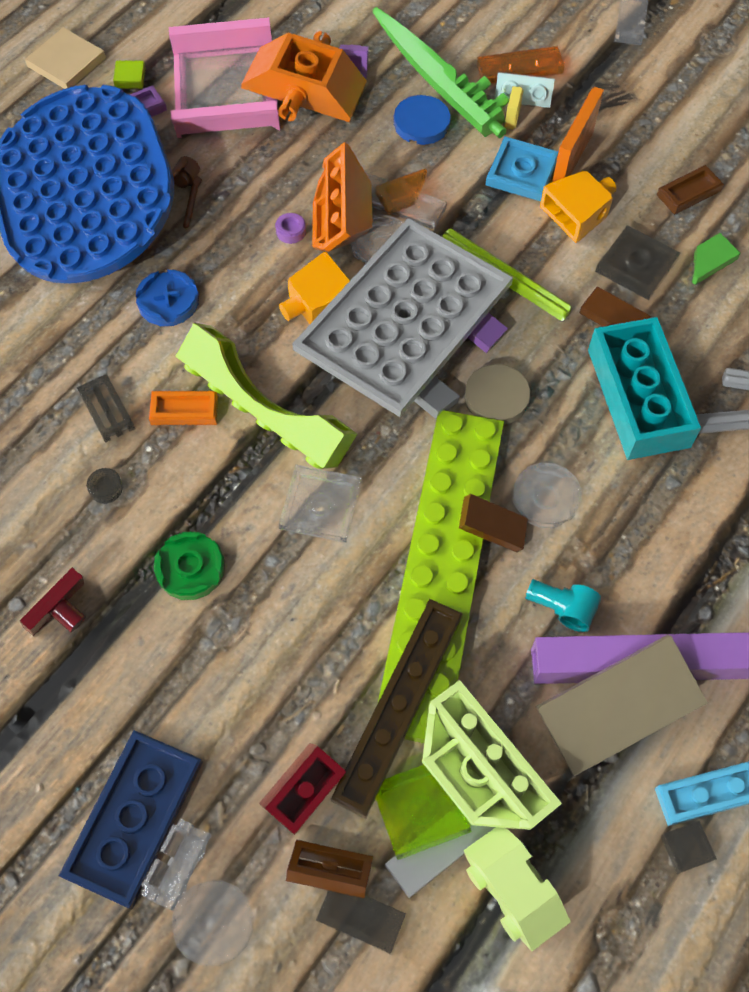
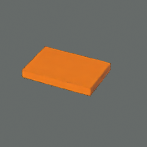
M595 86L591 89L560 145L552 182L572 174L593 135L604 92L603 89Z

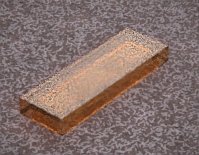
M558 46L477 57L476 64L480 77H487L490 83H497L498 72L540 77L564 73L565 68Z

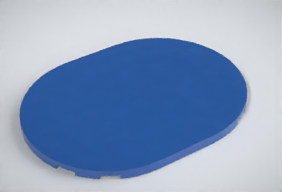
M80 85L52 93L22 112V119L13 128H7L0 138V233L9 254L25 271L42 280L63 284L99 279L123 268L141 255L164 227L174 199V177L157 127L144 104L137 97L131 96L114 86L102 85L101 87L89 88L88 85Z

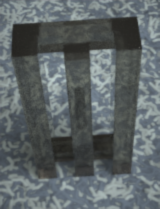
M107 374L77 387L105 443L110 441V437L115 434L119 437L123 435L122 431L128 429L130 432L135 429ZM103 384L123 419L119 423H117L99 389V386ZM93 390L111 425L110 427L105 428L87 394L88 391Z

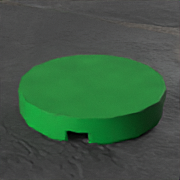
M182 532L171 536L164 542L165 545L161 550H158L156 553L154 572L160 587L168 595L180 600H197L209 595L219 586L225 573V559L219 544L200 532Z

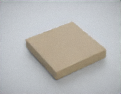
M63 27L30 54L25 61L27 67L66 89L75 86L105 60L106 56L104 50Z

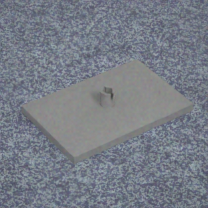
M407 218L292 343L293 350L401 417L512 285L513 277Z

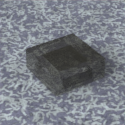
M700 821L661 835V839L677 874L717 860Z

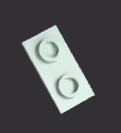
M498 72L494 99L501 93H504L510 99L512 87L515 86L524 90L522 105L550 108L555 79Z

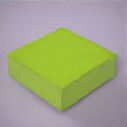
M116 61L113 78L114 87L120 89H143L145 76L144 61Z

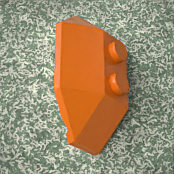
M346 142L325 157L322 168L324 171L318 180L313 200L312 247L316 250L330 252L351 244L373 228L371 181L351 147Z

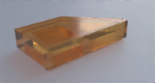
M422 169L375 186V194L388 215L416 204L427 179V170Z

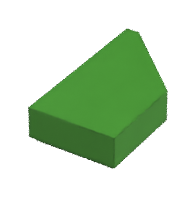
M721 233L697 246L694 253L695 264L692 277L694 285L738 260L740 252Z

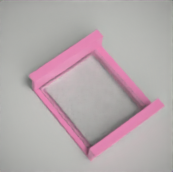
M269 18L169 27V37L174 54L175 110H171L172 124H174L177 138H182V134L272 126L280 130L278 100L241 88V84L260 47L272 41Z

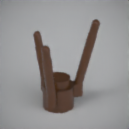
M187 156L179 158L172 169L176 186L180 188L191 186L184 217V228L189 227L197 190L202 182V179L198 177L200 172L199 164Z

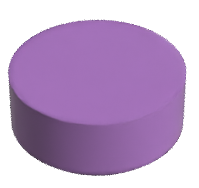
M296 213L283 214L275 223L276 235L284 243H297L306 235L305 220Z

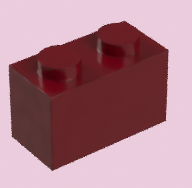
M309 743L259 804L295 835L344 776L346 771L319 746Z

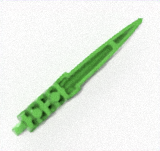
M374 7L373 14L396 47L417 72L484 137L494 133L498 138H502L506 134L507 129L502 125L505 122L502 108L509 103V99L504 93H501L494 100H488L484 91L491 83L487 77L483 76L476 83H470L464 73L457 78V71L452 65L446 63L429 46L381 9Z

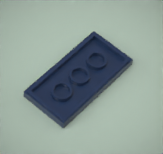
M133 730L58 876L132 910L202 766V759Z

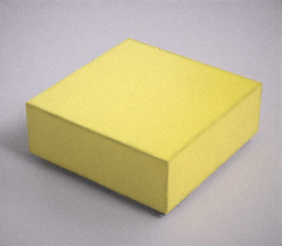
M512 87L504 126L506 129L514 130L516 128L524 91L520 87Z

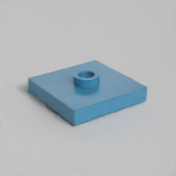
M504 136L487 175L485 185L541 202L544 186L549 184L552 178L559 152Z

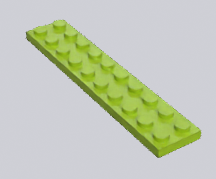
M445 410L437 416L378 702L429 599L462 613L463 616L407 732L405 740L425 742L430 702L458 681L483 538L459 529L463 499L471 493L490 502L504 423L501 420Z

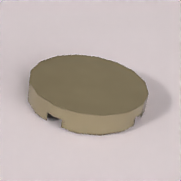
M492 364L483 366L473 372L467 380L464 398L467 408L473 416L504 421L503 425L522 417L529 404L531 391L528 381L519 371L507 365Z

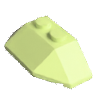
M460 680L430 702L422 762L471 825L531 830L562 804Z

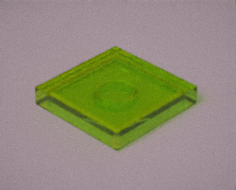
M424 764L386 778L376 797V802L397 860L472 832L467 818Z

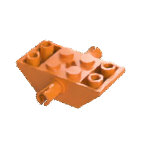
M318 31L315 33L313 40L288 32L260 47L241 84V88L283 101L278 113L284 120H286L289 112L291 114L288 121L295 120L299 108L302 107L350 122L367 80L343 49L330 46L331 38L327 33H324L322 39L319 40L322 31Z

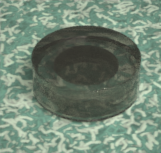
M101 468L94 471L88 477L87 490L94 501L107 504L120 497L123 491V483L119 474L113 469Z

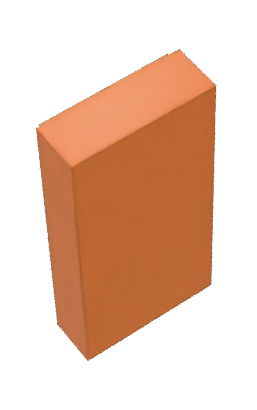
M151 392L149 414L151 425H217V392Z

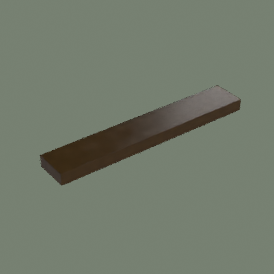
M429 599L345 769L346 773L340 779L331 797V802L365 819L367 818L463 616L462 613Z

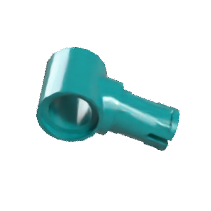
M532 579L525 599L555 610L554 614L559 615L558 619L564 626L578 632H588L599 607L601 595L594 589L584 585L576 584L572 585L570 589L564 587L561 590Z

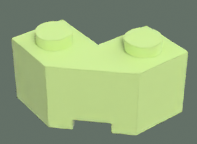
M496 827L463 850L471 865L466 869L470 879L479 890L486 888L498 901L505 915L500 920L501 924L513 941H517L520 938L533 951L571 923L554 887L548 879L545 881L541 879L539 873L529 861L532 856L523 843L507 828Z

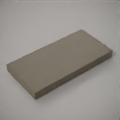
M666 635L537 705L536 708L568 768L576 776L704 706L708 702L672 636Z

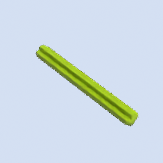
M448 229L442 236L513 277L512 285L509 288L560 321H564L569 316L572 309L569 303L457 231Z

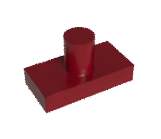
M72 567L20 620L22 627L34 636L53 617L69 632H73L78 628L86 616L68 600L84 585L83 576Z

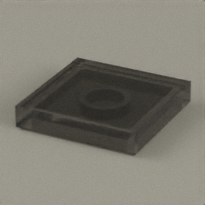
M627 225L597 264L595 272L649 300L679 259L680 252Z

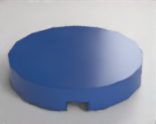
M416 95L408 97L398 104L394 112L393 125L396 133L403 140L410 142L411 139L417 141V144L426 145L444 138L450 125L451 114L448 107L441 100L432 96Z
M167 270V272L163 273L157 271L148 275L136 289V303L141 316L149 323L158 326H174L185 322L194 314L199 303V293L194 280L186 273L178 270Z

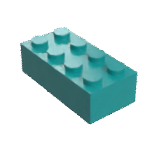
M658 317L595 328L588 352L627 460L691 448L701 430V426Z

